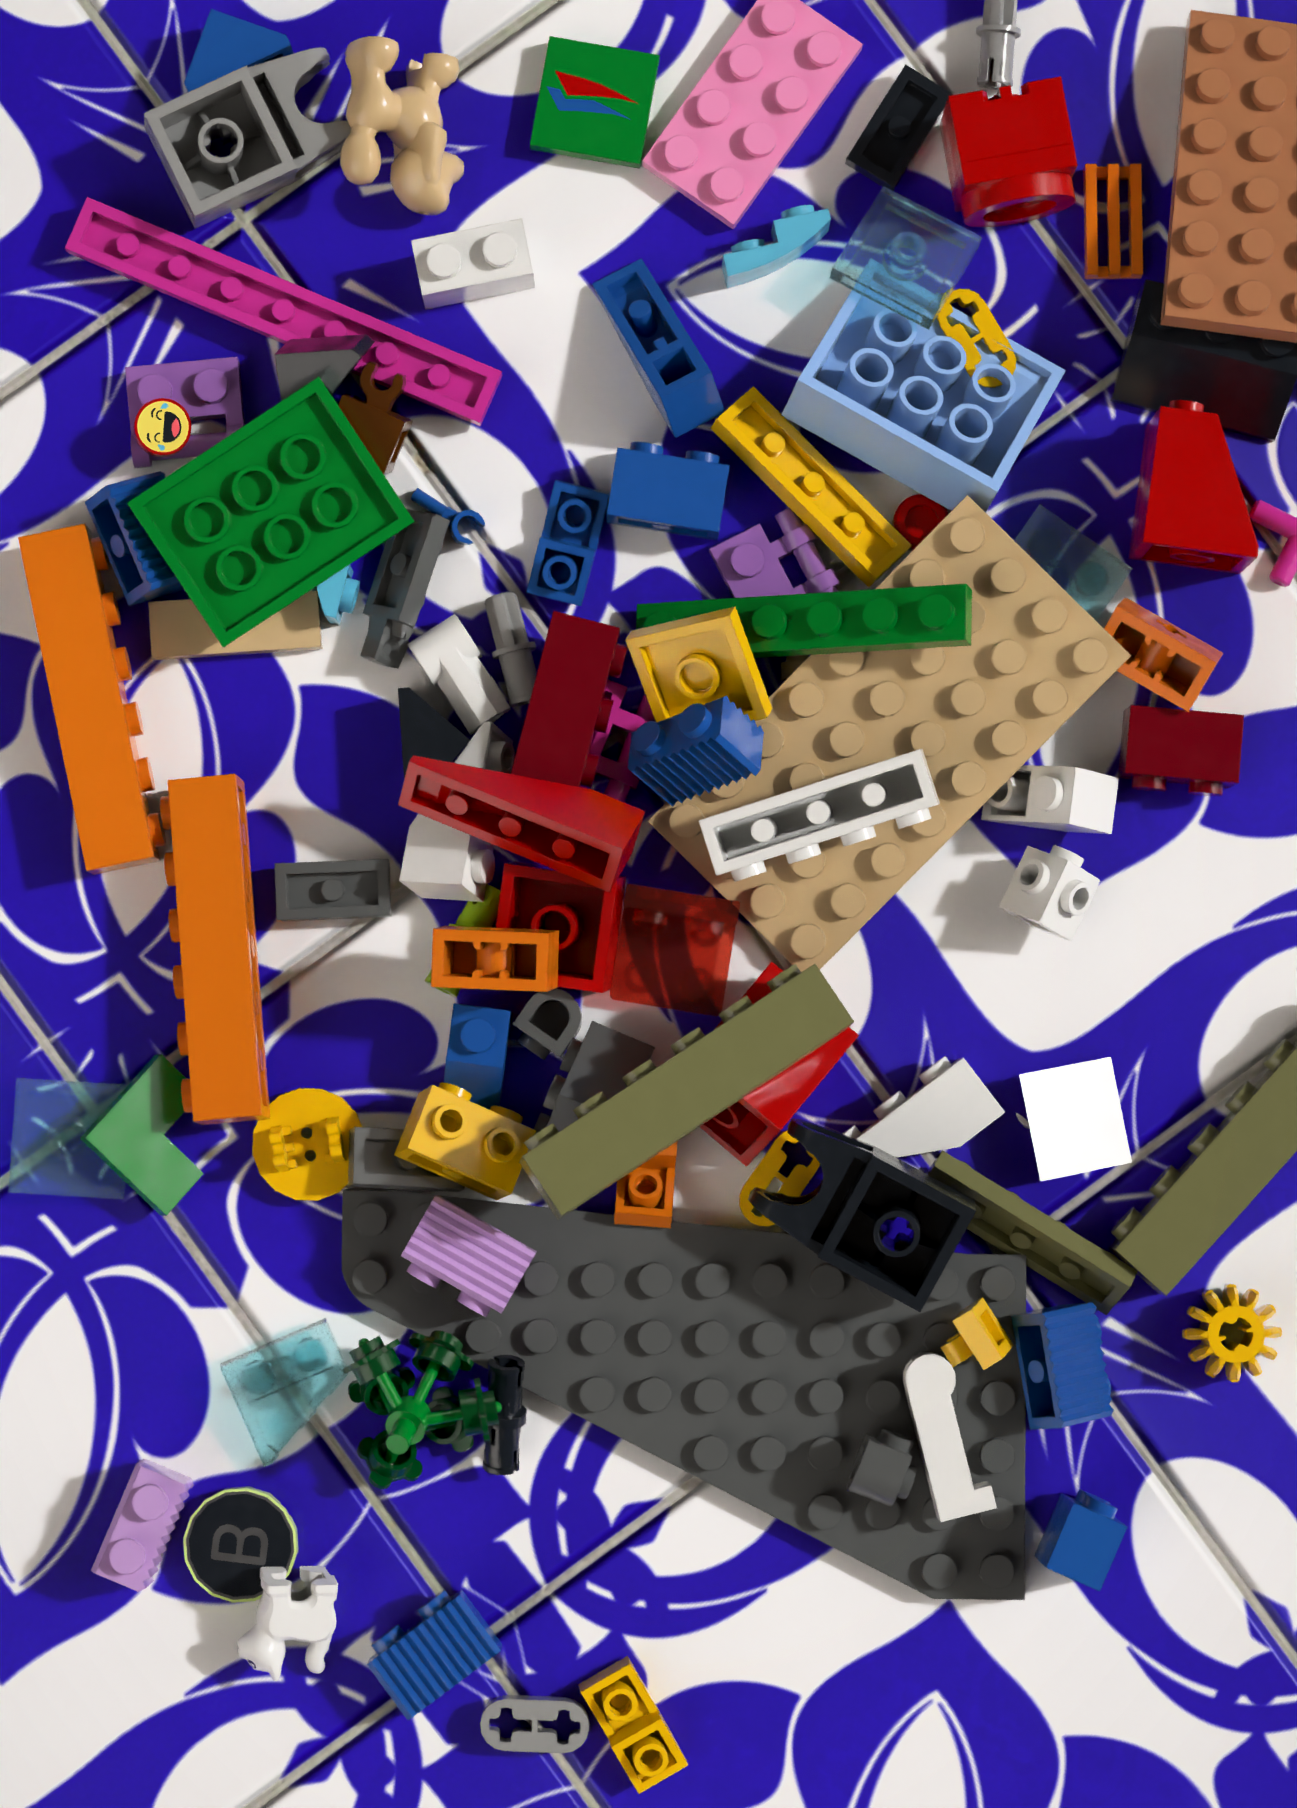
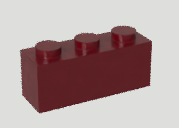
M553 611L511 774L571 786L592 788L600 755L589 753L595 731L606 733L614 700L604 698L609 676L620 678L628 649L627 645L618 643L620 637L619 627Z

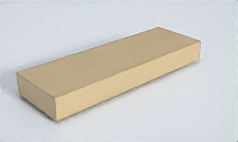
M309 591L224 648L191 599L148 602L151 655L153 660L323 649L318 591Z

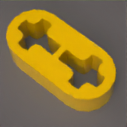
M957 289L949 292L940 302L937 320L945 336L955 339L966 352L964 368L968 375L972 377L976 370L975 365L982 360L980 353L974 343L981 339L984 340L989 351L993 354L1000 351L1003 352L1007 360L1001 366L1005 367L1013 375L1016 369V357L1014 352L1010 350H1013L982 297L970 289ZM958 302L962 308L972 306L975 309L976 313L972 316V320L980 331L979 334L970 338L962 324L959 323L951 326L948 323L946 317L953 312L952 303ZM991 376L978 380V384L983 387L995 388L1003 385L1000 380Z
M787 1131L782 1132L773 1141L739 1194V1207L742 1214L749 1222L758 1226H772L775 1223L763 1214L759 1217L751 1211L754 1206L749 1202L748 1198L754 1188L758 1187L765 1190L775 1177L783 1182L776 1193L799 1197L820 1166L817 1158L806 1150L808 1156L812 1158L807 1167L801 1164L795 1165L787 1178L778 1172L787 1158L786 1153L781 1150L782 1145L786 1141L793 1144L799 1142L790 1136Z

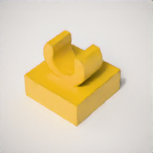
M982 1297L965 1307L952 1322L959 1332L950 1337L947 1343L940 1348L952 1367L974 1355L982 1369L985 1370L1002 1360L1014 1345Z

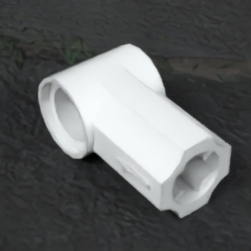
M453 614L407 644L433 686L438 685L470 735L477 732L484 721L493 723L511 710L506 701L507 699L492 676L490 677L479 659L482 657L480 651L456 614Z

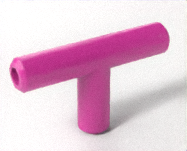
M1257 500L1249 513L1250 519L1288 538L1269 578L1279 586H1290L1297 571V518L1262 500Z

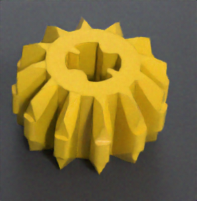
M1225 1284L1223 1303H1221L1218 1296L1212 1290L1204 1291L1202 1293L1203 1300L1209 1310L1204 1312L1202 1309L1190 1306L1187 1310V1314L1191 1318L1201 1321L1200 1327L1182 1330L1183 1338L1201 1340L1202 1342L1188 1353L1190 1360L1197 1362L1211 1355L1205 1366V1374L1214 1378L1220 1373L1225 1364V1374L1230 1382H1238L1240 1380L1241 1363H1243L1246 1370L1252 1376L1260 1375L1262 1373L1261 1366L1255 1356L1260 1354L1271 1360H1274L1277 1356V1352L1273 1348L1263 1345L1265 1337L1278 1338L1282 1335L1280 1327L1263 1325L1264 1321L1276 1313V1309L1273 1305L1266 1304L1254 1310L1259 1299V1292L1255 1289H1248L1239 1301L1236 1285ZM1239 1319L1243 1325L1237 1327V1329L1244 1331L1243 1340L1240 1343L1230 1341L1226 1347L1223 1346L1221 1341L1225 1340L1226 1336L1219 1334L1221 1325L1224 1322L1234 1324Z

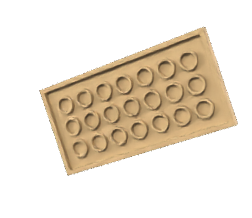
M968 495L876 589L967 584L972 589L971 646L810 655L769 697L772 706L769 716L766 719L755 721L757 727L761 726L764 732L761 770L758 774L754 776L751 773L747 779L741 777L737 783L732 780L728 786L723 784L719 790L714 787L710 793L704 791L701 796L695 794L691 800L686 798L683 803L677 801L673 807L666 802L648 820L792 965L796 964L801 972L813 964H816L820 970L1131 657L1091 615ZM923 749L940 804L928 808L932 819L898 829L895 819L873 825L876 837L843 847L840 836L818 843L822 854L792 864H788L786 854L764 860L767 872L736 882L733 880L731 871L716 876L699 820Z

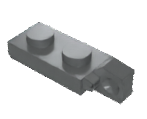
M407 509L415 522L386 541L363 610V614L369 616V626L360 656L374 663L397 669L408 649V640L414 632L413 627L415 628L420 610L423 607L425 594L437 558L441 553L443 540L450 520L434 513Z

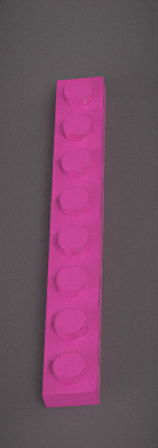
M89 197L85 200L65 246L66 251L71 255L283 344H286L290 339L367 334L375 343L352 370V373L361 376L363 368L369 362L378 363L379 367L374 376L375 383L390 388L397 373L406 375V386L402 394L480 427L503 376L502 371Z

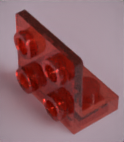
M627 883L610 998L616 1001L718 1017L723 1008L735 927L738 921L741 902Z

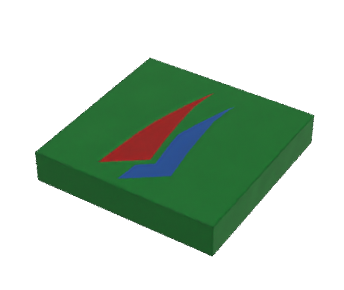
M549 36L530 150L640 169L660 55Z

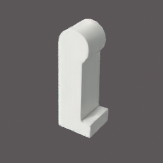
M921 1352L913 1356L905 1365L903 1384L936 1517L940 1522L996 1509L992 1486L987 1481L976 1484L972 1482L951 1399V1394L956 1384V1375L952 1365L944 1357L933 1352Z

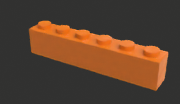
M85 523L18 537L86 871L96 875L160 861L158 847L166 846L165 830L160 813H150L146 792L155 790L154 777L149 758H139L135 736L144 735L143 724L137 702L128 703L124 681L132 680V670L126 647L117 648L112 626L121 625V617L114 591L105 593L101 571L109 570L110 565L100 537L94 538L93 532Z
M236 774L168 780L169 796L161 797L160 813L164 830H171L173 852L165 853L164 867L168 886L176 887L177 908L169 909L168 920L171 940L173 943L180 942L181 965L173 966V986L176 998L184 999L185 1021L178 1022L177 1024L179 1052L181 1056H188L190 1078L182 1079L181 1082L183 1108L185 1113H192L193 1122L201 1125L270 1119L245 783Z

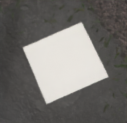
M1111 1057L1019 1075L1040 1182L1132 1163Z

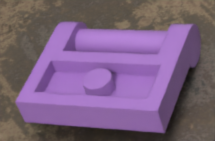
M238 357L125 367L131 430V453L134 468L152 467V461L197 457L245 425ZM159 398L171 399L182 405L189 414L191 421L226 418V432L190 435L184 448L168 457H157L145 452L135 439L133 426L136 415L141 407L147 402Z

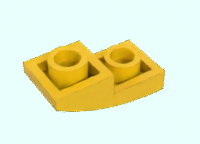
M628 1656L578 1684L582 1696L606 1734L613 1752L638 1794L688 1766L683 1752Z

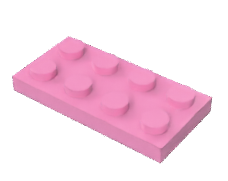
M757 0L642 160V166L724 224L734 229L859 55L863 44L800 0Z

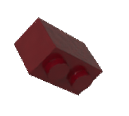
M1130 705L1123 711L1118 778L1132 779V788L1137 790L1166 791V783L1168 782L1189 784V794L1222 796L1223 787L1231 788L1239 783L1244 715L1194 710L1187 712L1183 709Z

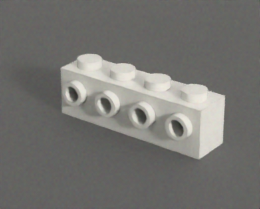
M919 749L699 820V824L716 876L731 871L733 880L736 882L767 872L764 860L786 854L788 864H792L822 854L818 843L840 836L843 847L876 837L873 825L895 819L898 829L932 819L928 808L936 806L940 802L923 749Z

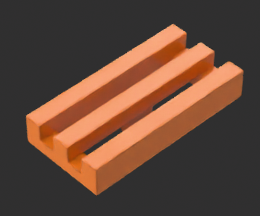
M1141 163L1130 164L1129 166L1107 164L1106 167H1097V164H1085L1083 168L1085 279H1141L1143 276ZM1097 180H1107L1108 266H1098ZM1119 180H1128L1129 266H1121Z

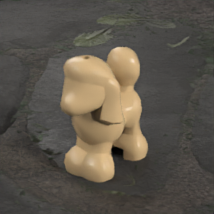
M367 36L354 40L348 44L345 51V61L351 75V94L346 109V118L351 130L340 152V164L343 174L353 184H371L379 174L381 166V153L375 136L378 132H385L393 142L394 161L391 164L390 182L401 203L411 211L423 215L434 216L443 213L450 203L449 195L452 185L458 182L464 175V162L458 156L445 151L447 132L443 129V119L438 103L440 91L455 82L460 72L458 59L442 53L424 54L422 63L411 59L406 67L407 86L391 91L386 84L385 74L392 69L398 58V42L380 36Z

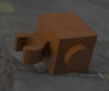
M369 362L363 368L360 377L361 387L366 394L367 400L353 394L342 395L340 402L337 404L382 473L388 474L392 473L413 422V420L391 411L396 398L404 391L406 375L397 373L391 387L387 390H381L374 382V376L379 364Z

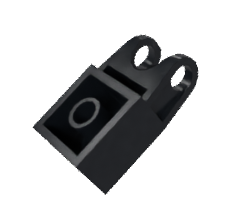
M791 1119L787 1133L798 1140L819 1161L823 1171V1178L820 1184L811 1193L799 1197L769 1192L756 1187L748 1198L749 1202L770 1221L816 1253L818 1258L921 1312L976 1212L975 1200L873 1145L805 1120ZM897 1217L906 1219L907 1228L912 1229L909 1235L899 1232L895 1239L886 1236L887 1225L883 1223L887 1219L893 1221Z

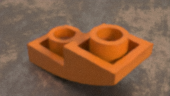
M678 1141L617 1181L614 1224L671 1228Z

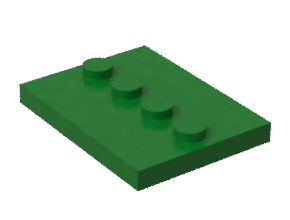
M317 377L127 503L223 648L415 522L320 377Z

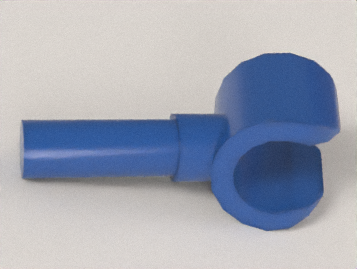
M419 488L411 496L413 502L430 513L450 520L448 525L451 538L458 544H473L470 539L463 537L459 533L458 522L460 519L469 518L475 524L485 527L483 517L473 510L457 512Z

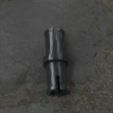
M513 1355L494 1356V1359L490 1358L488 1360V1391H494L495 1402L501 1403L502 1410L497 1413L499 1425L488 1426L490 1441L485 1442L483 1469L495 1475L514 1474V1471L519 1470V1438L521 1427L526 1424L527 1409L522 1405L525 1361Z

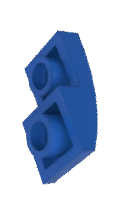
M555 480L542 536L539 538L527 593L582 606L610 493Z

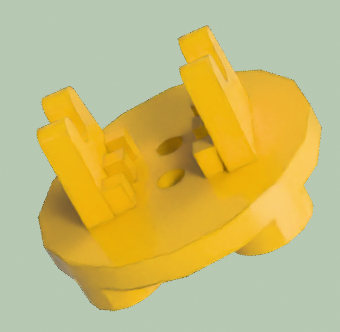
M298 1088L278 1096L269 1104L270 1119L258 1120L253 1130L252 1155L260 1175L275 1191L294 1200L318 1201L339 1193L348 1185L349 1130L353 1127H362L358 1114L344 1098L324 1089ZM307 1127L312 1130V1136L308 1139L302 1135L303 1129ZM309 1150H313L316 1153V1158L313 1161L306 1159V1152Z

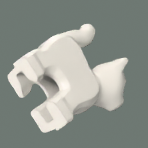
M300 1566V1579L304 1582V1587L297 1590H291L292 1582L286 1579L287 1570L284 1567L260 1568L263 1594L257 1606L256 1624L238 1639L237 1652L241 1658L248 1661L254 1670L268 1672L273 1681H278L281 1675L286 1653L284 1640L309 1642L305 1654L307 1668L310 1672L316 1674L323 1672L325 1669L324 1656L329 1649L337 1622L334 1601L337 1599L338 1582L335 1576L330 1575L323 1566Z

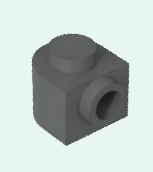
M560 989L537 992L530 998L513 1022L515 1027L523 1031L517 1042L543 1060L547 1058L550 1052L561 1058L568 1049L571 1040L577 1036L582 1025V1013L576 1000L569 993Z
M886 1429L881 1430L879 1437L865 1432L849 1474L846 1490L889 1507L893 1505L896 1497L906 1500L917 1472V1467L910 1465L913 1457L910 1452L914 1441Z

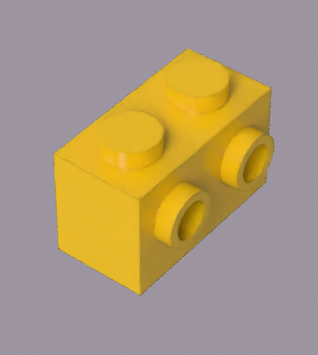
M442 1082L438 1087L431 1085L419 1092L394 1156L496 1201L512 1194L522 1169L519 1161L529 1151L524 1142L535 1135L536 1130L522 1125L523 1117L510 1109L493 1105L489 1110L471 1102L472 1095L453 1084Z

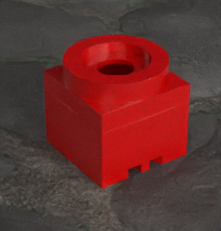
M1061 76L1027 82L1021 86L1022 95L1012 94L1011 86L1008 85L999 87L997 95L989 99L987 92L983 90L948 96L939 126L955 212L962 211L963 220L966 225L971 227H998L1028 222L1058 213L1075 203L1076 198L1072 177L1078 164Z

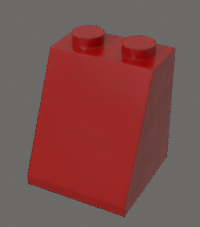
M1172 400L1169 403V407L1160 406L1145 429L1128 559L1240 574L1258 557L1259 545L1219 416L1216 413L1203 412L1204 405L1188 400Z
M771 962L740 999L748 995L752 1003H756L772 992L767 982L784 970ZM721 1021V1022L716 1026V1028H718L719 1026H721L722 1024H724L723 1021ZM848 1027L845 1031L701 1125L700 1128L747 1167L783 1129L859 1035Z

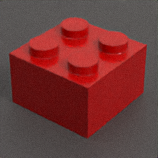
M516 861L504 863L496 928L559 930L557 987L604 993L612 989L626 877L619 876L609 893L544 865Z

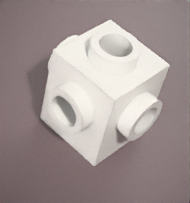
M1053 845L1050 853L1027 846L1018 867L1013 873L1012 880L999 908L1033 928L1072 942L1081 920L1092 902V897L1100 880L1081 868L1084 862L1082 857L1067 849Z

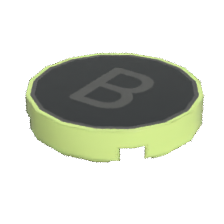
M250 1486L226 1488L205 1499L190 1517L183 1537L185 1563L194 1581L211 1596L232 1603L256 1601L261 1598L263 1594L260 1579L261 1567L282 1566L287 1570V1578L292 1572L299 1550L297 1527L287 1509L271 1493Z

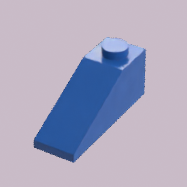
M642 258L592 284L649 395L675 438L710 421L725 411L712 372Z

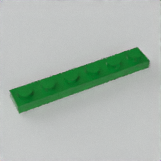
M967 584L637 604L636 629L736 607L754 658L971 646L972 589Z

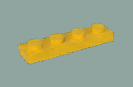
M753 386L715 420L710 429L869 588L902 558L912 545Z

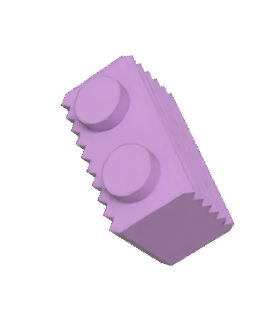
M435 1195L401 1256L411 1262L406 1272L434 1288H437L442 1279L461 1290L456 1299L458 1302L487 1317L491 1308L499 1313L503 1312L537 1251L443 1197Z
M147 1459L136 1463L91 1571L137 1592L146 1589L154 1581L152 1576L158 1571L157 1565L163 1560L161 1554L167 1550L166 1543L172 1539L170 1533L176 1529L175 1522L181 1518L179 1511L185 1507L183 1501L190 1496L188 1490L194 1486L192 1479Z

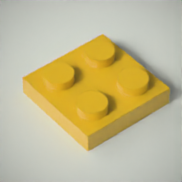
M736 607L632 630L625 639L656 723L682 713L692 704L700 703L703 705L724 696H728L730 703L734 702L737 709L741 708L744 715L748 714L750 721L766 719L769 716L772 706Z

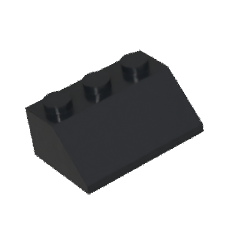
M1146 279L1136 296L1110 401L1152 412H1157L1160 406L1169 407V403L1172 400L1194 401L1204 405L1203 412L1218 414L1223 430L1274 442L1297 379V343L1160 325L1164 283Z

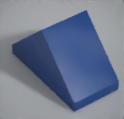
M211 9L184 85L187 92H190L246 65L251 67L294 54L291 44L285 34Z

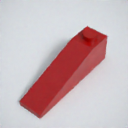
M415 755L409 761L398 805L609 893L632 855L645 814L644 810L592 789Z

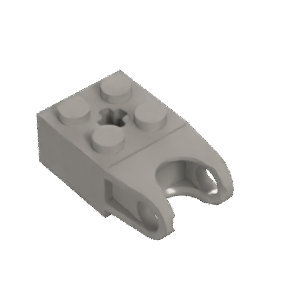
M319 47L300 51L251 67L246 65L144 113L145 130L194 229L296 182L341 152L344 141L351 130L348 121L313 122L301 114L295 103V95L298 90L318 72L330 65V56L325 48ZM221 138L223 146L231 142L234 146L230 148V155L227 157L211 155V141Z

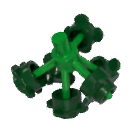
M435 1330L430 1336H424L419 1333L411 1334L409 1343L417 1348L412 1363L424 1374L414 1396H408V1389L412 1388L415 1383L413 1371L409 1367H396L401 1364L393 1349L400 1344L398 1339L384 1345L380 1335L370 1341L362 1338L359 1340V1347L349 1352L354 1363L345 1367L342 1371L344 1375L353 1371L357 1379L348 1386L350 1399L355 1403L365 1402L367 1408L373 1413L381 1416L388 1415L385 1423L386 1430L380 1432L374 1439L371 1437L363 1438L357 1447L358 1456L366 1461L371 1472L369 1481L376 1488L387 1489L391 1482L402 1479L415 1481L420 1477L422 1464L416 1459L417 1449L415 1444L422 1440L425 1433L430 1440L438 1444L451 1443L455 1451L464 1452L473 1446L474 1439L472 1435L483 1434L484 1442L490 1441L488 1426L499 1425L497 1413L502 1410V1405L500 1402H495L493 1390L482 1392L480 1378L474 1379V1388L458 1390L459 1396L455 1395L448 1386L439 1387L432 1394L433 1401L428 1405L425 1402L435 1380L442 1382L453 1381L459 1369L470 1371L474 1365L473 1360L461 1352L463 1348L461 1341L447 1332Z

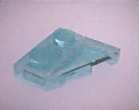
M326 1318L220 1364L221 1372L264 1467L272 1464L277 1459L282 1448L299 1428L302 1429L316 1413V1409L328 1395H331L349 1374L348 1372L344 1375L342 1369L347 1367V1364Z

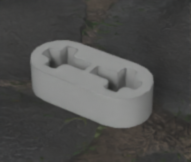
M504 1695L491 1700L484 1708L480 1722L481 1734L485 1741L493 1748L502 1751L539 1753L573 1752L581 1747L587 1739L590 1725L588 1713L583 1705L575 1699L524 1695ZM502 1708L512 1709L513 1718L517 1720H532V1728L516 1727L513 1729L510 1738L500 1737L499 1727L490 1726V1719L499 1718ZM560 1710L570 1711V1719L572 1721L580 1722V1729L571 1730L568 1740L558 1739L557 1730L553 1728H538V1720H557L558 1712Z

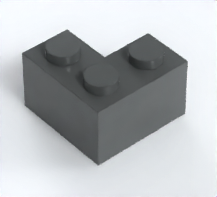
M592 1021L583 1042L575 1038L571 1040L559 1068L569 1074L567 1078L555 1075L543 1104L544 1107L553 1111L551 1116L540 1113L534 1127L536 1133L552 1123L560 1132L578 1120L573 1110L592 1096L603 1091L607 1099H610L627 1088L622 1078L644 1062L650 1060L655 1047Z

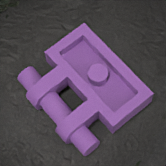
M790 508L775 516L784 536L774 542H769L759 523L709 549V553L733 598L839 592L837 586L841 583L834 569L827 570L813 543L818 539L816 534L807 524L804 525L803 521ZM793 553L807 578L806 582L795 588L792 587L779 561Z

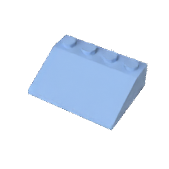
M869 261L798 378L781 416L951 511L968 495L986 512L1066 370L1007 338L1013 350H1010L1014 352L1016 357V369L1012 375L1005 367L1001 366L1007 360L1003 352L1000 351L993 354L984 343V340L981 339L974 343L980 353L982 360L975 365L976 370L972 377H970L964 368L966 364L964 348L955 339L945 336L938 323L937 313L941 300ZM952 307L953 312L946 317L951 326L959 323L962 324L970 338L980 333L972 317ZM991 376L1000 380L1002 385L995 388L983 387L978 384V380Z

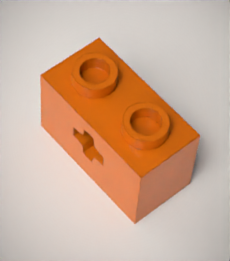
M1126 597L1117 605L1104 628L1131 655L1117 672L1187 712L1196 702L1223 655V652Z
M466 926L433 928L431 987L548 992L556 989L558 985L559 930Z

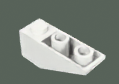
M484 721L455 763L511 774L515 760L513 740L494 723ZM418 814L409 826L399 881L421 898L484 902L486 884L491 882L495 872L494 845Z
M944 1056L918 1076L924 1085L912 1095L905 1098L899 1090L873 1110L879 1120L861 1133L853 1125L842 1134L873 1145L898 1158L961 1147L1003 1115L1005 1111L964 1057L957 1059L951 1064L947 1057Z

